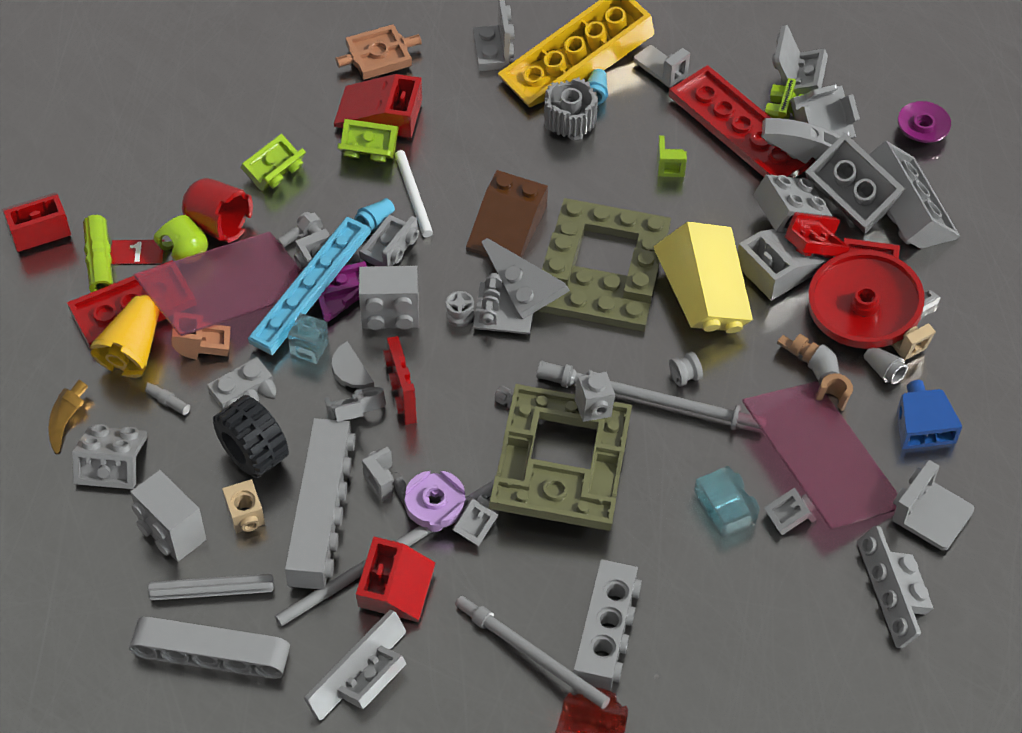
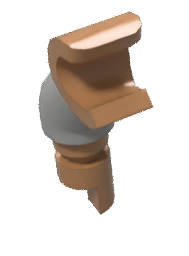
M799 334L794 341L782 335L777 344L797 357L802 355V360L808 363V368L813 370L820 383L816 393V400H822L825 394L834 395L839 400L837 407L844 411L853 392V385L846 376L840 374L838 360L833 351L824 344L819 346L815 342L812 344L808 343L809 339L802 334Z

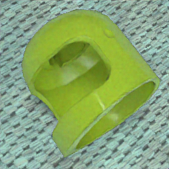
M180 215L171 219L154 234L153 240L160 249L170 250L173 248L171 257L176 263L181 265H192L198 262L205 255L208 248V240L205 234L186 215ZM168 236L172 241L162 242V238Z

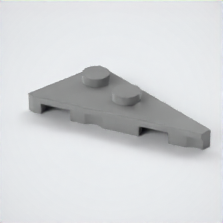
M486 238L482 241L511 300L523 319L570 291L563 281L492 240Z

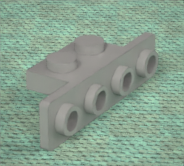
M873 526L857 540V544L895 646L897 648H904L921 634L914 614L926 615L934 608L914 556L890 552L881 527Z
M389 610L305 696L304 700L315 718L323 720L342 699L364 709L406 665L402 655L390 650L406 633V629L395 611Z

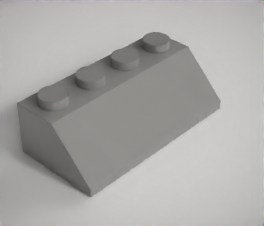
M888 141L883 142L869 154L905 188L904 192L888 210L887 215L898 225L900 229L898 234L906 244L909 245L911 243L922 249L953 241L960 237L913 156Z

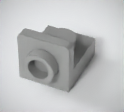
M326 228L295 241L297 252L294 253V259L299 269L305 268L329 239L330 234Z
M385 447L380 451L371 452L362 460L363 475L382 502L393 496L392 483H394L393 476L389 471V468L392 467V454L390 449Z
M795 488L764 507L782 535L806 519H809L812 523L817 520L812 512L816 507L807 493L801 496Z
M470 496L467 506L452 527V530L479 546L498 517V514L493 509H489L490 501L484 497L479 496L476 500Z

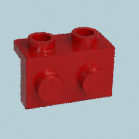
M798 212L793 214L785 238L797 247L796 251L805 256L820 254L823 257L832 259L834 256L846 253L850 249L847 244L835 236L840 223L838 218Z

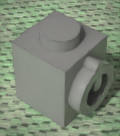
M589 370L587 373L578 376L574 399L583 422L612 416L615 392L607 372L596 373Z

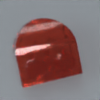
M595 687L610 698L608 705L604 709L594 704L579 693L573 696L570 692L563 701L562 712L555 733H625L628 708L627 706L622 707L617 702V695L603 688Z

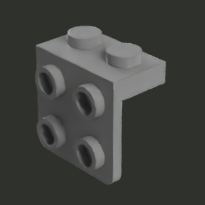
M788 25L781 26L780 34L776 38L777 47L776 52L772 56L774 68L778 69L781 75L782 85L786 86L788 78L796 79L794 88L796 96L799 94L805 95L814 89L822 88L828 58L825 48L800 53Z
M929 460L923 469L917 467L909 480L911 484L907 490L902 488L893 502L897 507L892 521L940 550H947L972 516L974 506L934 482L940 466Z

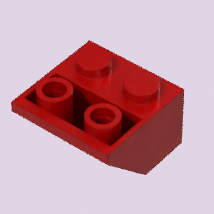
M57 193L2 209L17 252L71 235L67 217Z
M373 536L356 591L358 607L384 614L389 610H393L400 618L419 622L436 563L403 543Z

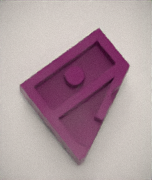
M365 261L344 266L317 299L324 322H329L359 300V267H367Z

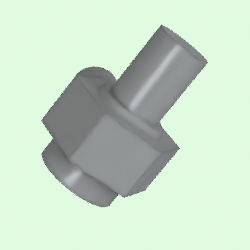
M315 212L301 214L297 220V226L277 239L283 248L299 237H306L321 231L323 224Z

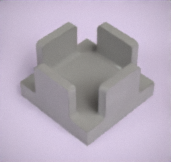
M835 84L814 89L805 95L790 99L796 121L822 127L839 136L846 133L851 139L856 137L853 123L860 120L854 95L851 94L845 97L842 85L837 86Z

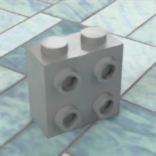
M766 174L753 194L776 232H787L795 212L832 217L825 201L815 190L814 184L806 178Z

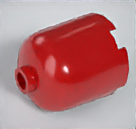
M203 178L195 181L189 186L183 196V215L189 216L202 232L227 243L237 240L244 233L245 229L242 226L245 223L246 217H252V197L242 189L214 179Z

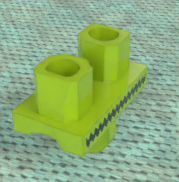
M788 78L786 86L772 85L770 102L781 104L767 103L765 113L771 118L789 119L791 114L794 117L790 99L797 97L794 92L796 79Z

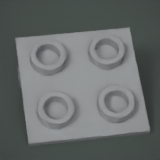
M497 273L489 274L485 282H480L473 329L530 334L533 313L523 319L519 315L504 284H502L500 275Z

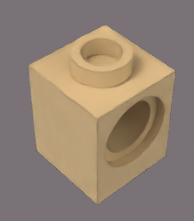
M252 479L222 488L225 504L236 534L243 531L250 532L259 526L265 525L262 506ZM245 507H248V508H249V509L243 510V511L240 510V509L245 508Z

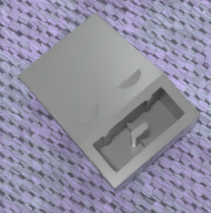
M775 229L760 231L739 243L737 252L741 271L771 301L814 276L817 270L830 258L823 257L820 254H812V256L800 254L796 251L797 247L785 238L786 233L776 232Z

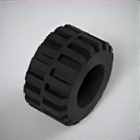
M243 395L213 416L214 429L224 450L234 463L250 476L258 478L288 457L287 441L280 426L270 412L254 398Z

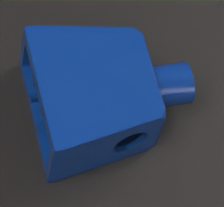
M921 380L909 382L906 386L908 393L901 395L897 408L902 450L957 443L962 430V424L944 391L940 389L926 390L924 382Z

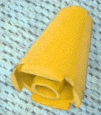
M148 295L135 296L92 342L90 347L92 348L91 356L100 365L112 372L114 368L123 370L122 376L130 378L141 377L147 366L160 312L156 300Z

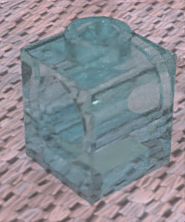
M300 313L288 333L290 355L317 364L329 343L327 322Z

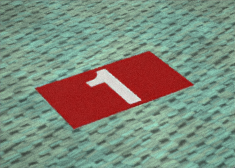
M112 240L110 254L112 264H162L164 250L160 249L154 240Z

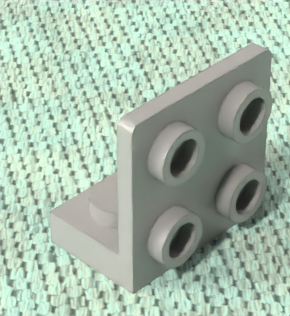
M499 0L498 25L473 27L479 71L504 69L509 65L510 58H514L513 42H510V40H514L513 24H508V21H511L510 5L505 6V0Z
M103 424L88 427L72 451L73 484L134 489L136 485V456L147 439V431H140L134 427L122 429L109 428Z

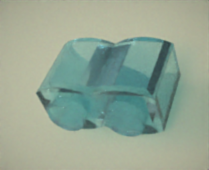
M729 466L696 479L694 488L698 500L709 513L713 524L723 538L755 525L759 514V505L753 496H749L743 490L744 482L740 474L734 473Z

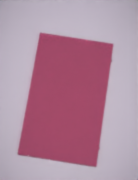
M267 232L135 273L134 277L176 332L183 336L275 305L303 270L298 268L296 262L272 233Z
M817 381L742 400L753 419H755L830 530L896 510L897 506L893 502L898 493L826 394L822 400H816V393L820 387Z

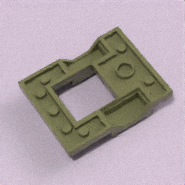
M564 198L555 231L552 232L542 270L563 281L570 291L537 311L645 332L658 270L661 266L655 253L654 245L668 236L671 218ZM584 231L637 240L627 276L575 266Z
M515 384L489 509L611 531L632 405L614 402L611 417L583 422L574 399L575 394ZM542 419L597 429L591 468L585 469L531 459L538 420Z

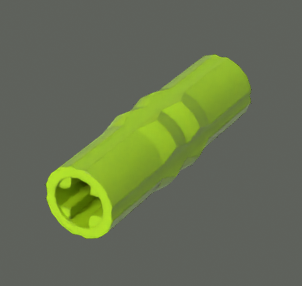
M90 215L83 220L84 252L86 255L85 262L90 292L113 284L112 257L110 254L111 247L108 239L107 220L101 215Z

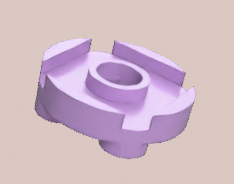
M430 471L422 472L411 479L406 487L404 501L408 516L416 524L427 527L430 531L438 532L443 527L452 525L459 519L466 507L464 486L456 476L449 472L440 471V474H430ZM432 495L436 498L440 495L441 502L432 504L430 503L429 496Z

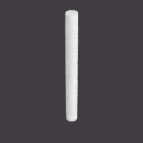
M399 150L395 153V158L423 237H430L433 231L406 154L403 150Z

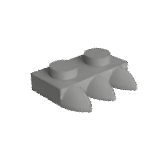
M258 357L207 384L208 391L222 409H225L243 395H248L258 402L259 396L257 392L268 398H275L276 396L273 376Z

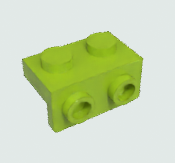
M344 119L341 143H338L337 149L344 152V157L359 159L360 155L370 156L371 161L385 163L386 158L394 159L398 127Z
M281 133L243 162L240 168L261 191L265 190L268 186L273 189L283 181V175L286 172L294 173L303 165L302 158L306 151L303 148L297 151Z

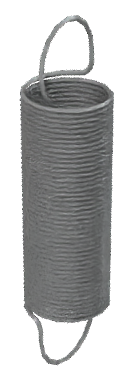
M399 477L392 484L405 507L404 499L407 485L403 477Z

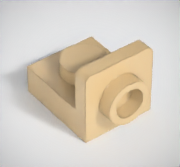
M929 323L920 328L915 326L903 335L904 339L892 344V346L905 361L926 350L936 331Z

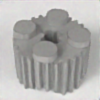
M580 77L572 79L571 82L568 80L565 83L561 81L560 84L552 82L551 86H548L544 105V121L548 130L553 133L557 132V135L562 134L563 137L568 135L571 140H579L583 138V134H587V131L590 132L591 128H594L597 120L598 97L596 92H593V88H590V82H585V79L580 80Z

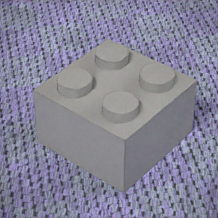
M417 266L359 267V300L362 329L419 328Z
M161 470L130 491L134 503L131 507L138 517V521H136L138 528L145 536L151 535L156 540L155 543L158 549L165 556L170 554L179 562L207 540L199 507Z

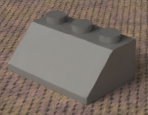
M846 133L833 143L805 171L806 179L810 180L864 234L888 212L905 190L899 182Z

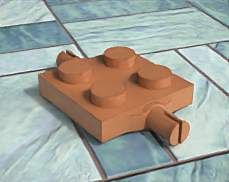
M394 24L346 37V46L350 54L335 57L338 68L353 64L358 68L363 80L412 66V58L408 48L421 45L422 42L419 34L404 38L398 33Z

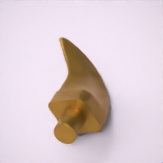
M78 380L71 390L64 388L53 405L48 430L50 443L56 454L60 452L66 423L85 402L80 397L88 388V385L81 380Z

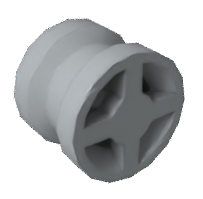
M464 291L451 293L446 298L447 320L450 324L457 327L471 324L475 316L473 297Z
M694 352L686 353L684 358L681 359L675 357L669 360L672 378L678 386L686 385L691 379L694 381L702 379V366Z

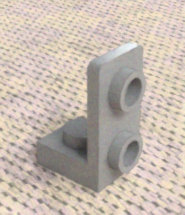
M649 45L634 56L635 63L669 88L688 75L690 52L684 48H681L675 54L666 56L653 45Z

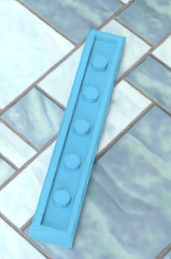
M346 217L248 337L249 343L273 355L370 235V227L350 217Z

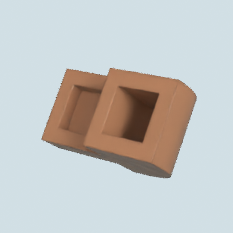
M174 313L171 343L175 351L191 359L197 360L199 353L228 356L230 326L203 323V316Z

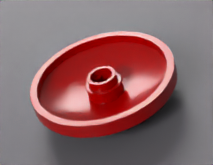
M872 250L846 252L828 260L813 276L808 296L810 314L823 333L841 344L864 349L881 348L904 339L903 335L909 329L918 325L923 314L925 301L922 283L910 266L892 255Z

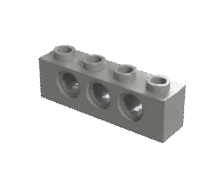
M603 559L600 561L574 673L596 689L610 693L613 681H620L623 663L618 662L620 653L626 654L629 635L624 634L626 625L632 626L636 607H632L631 602L632 598H639L642 580L636 579L638 567ZM617 596L620 597L621 600L614 601L611 600L609 597ZM605 623L613 624L615 627L606 628L602 625ZM605 651L609 655L602 657L598 656L596 652Z

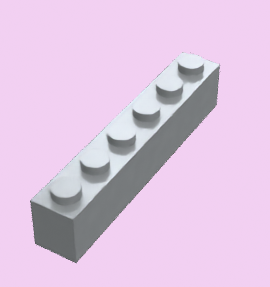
M314 418L285 567L287 587L325 590L327 578H332L334 559H330L331 551L336 552L338 548V533H335L336 525L341 526L343 508L339 506L340 500H346L347 482H344L345 475L350 476L351 458L348 457L349 451H354L356 440L355 433L350 431V421L337 422V420Z

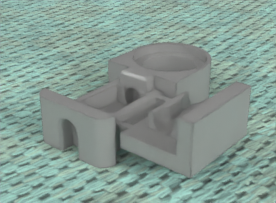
M381 387L355 390L351 398L330 402L328 397L324 398L329 418H336L337 422L362 417L364 412L377 410L386 405L384 390Z

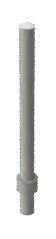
M460 596L457 599L455 606L471 616L472 622L482 629L488 628L600 708L604 709L610 701L608 696L494 618L493 612L484 606L478 607L464 596Z

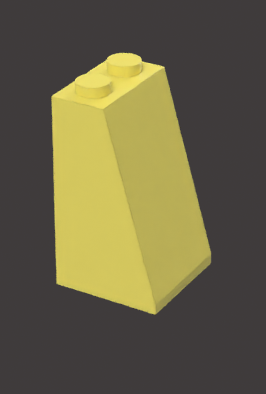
M686 222L654 245L655 253L691 328H702L706 332L725 330L726 333H736L753 320L731 227Z

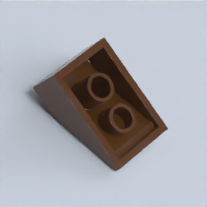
M497 170L485 192L466 245V250L489 257L482 244V241L488 238L522 258L547 208L548 185Z

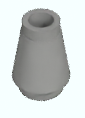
M881 348L867 349L864 354V359L886 383L897 384L907 373L908 366L904 364V359Z

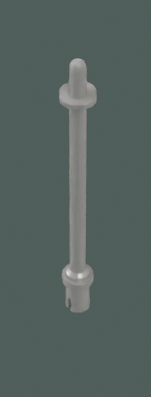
M541 360L536 378L561 383L562 387L568 388L569 385L576 384L578 376L583 374L577 373L572 365L566 364L564 367ZM610 381L615 394L730 421L732 430L736 429L737 423L758 429L766 426L764 418L740 412V404H737L734 410H729Z

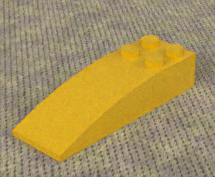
M599 0L501 70L498 76L528 107H532L545 101L546 89H548V86H551L552 82H558V84L561 81L565 83L566 80L571 82L572 79L580 77V80L585 79L587 81L593 70L607 69L654 35L652 16L635 0Z

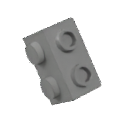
M389 214L359 251L360 259L375 266H393L395 263H399L407 247L413 245L418 238L417 218L411 216L405 222Z

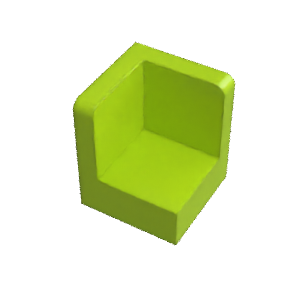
M659 135L657 150L658 176L685 177L687 151L683 149H665V136Z

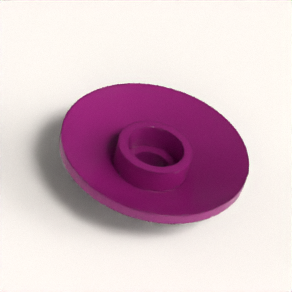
M916 101L907 104L901 109L898 115V125L901 131L909 138L919 142L931 143L937 142L948 135L951 129V118L937 104L927 101Z

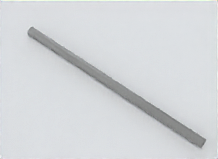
M494 480L466 496V506L470 496L476 500L479 496L485 499L491 496ZM418 526L395 542L411 546L433 531L428 530L427 527ZM366 559L328 582L325 590L317 589L275 615L277 623L282 627L360 578Z

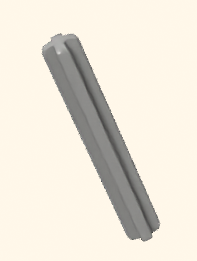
M272 574L156 581L149 583L148 595L150 600L153 601L267 593L273 591L274 580Z

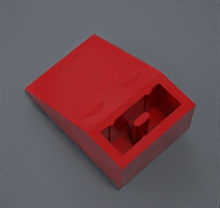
M393 74L345 86L334 121V127L343 128L344 119L397 126V136L412 138L422 103V78Z

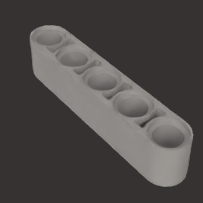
M140 617L135 627L129 651L145 659L277 679L283 675L290 644L286 640L275 636L153 617Z

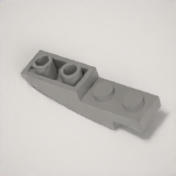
M765 118L762 123V138L768 144L779 147L791 158L798 159L805 164L812 157L817 160L841 137L822 127L796 120Z

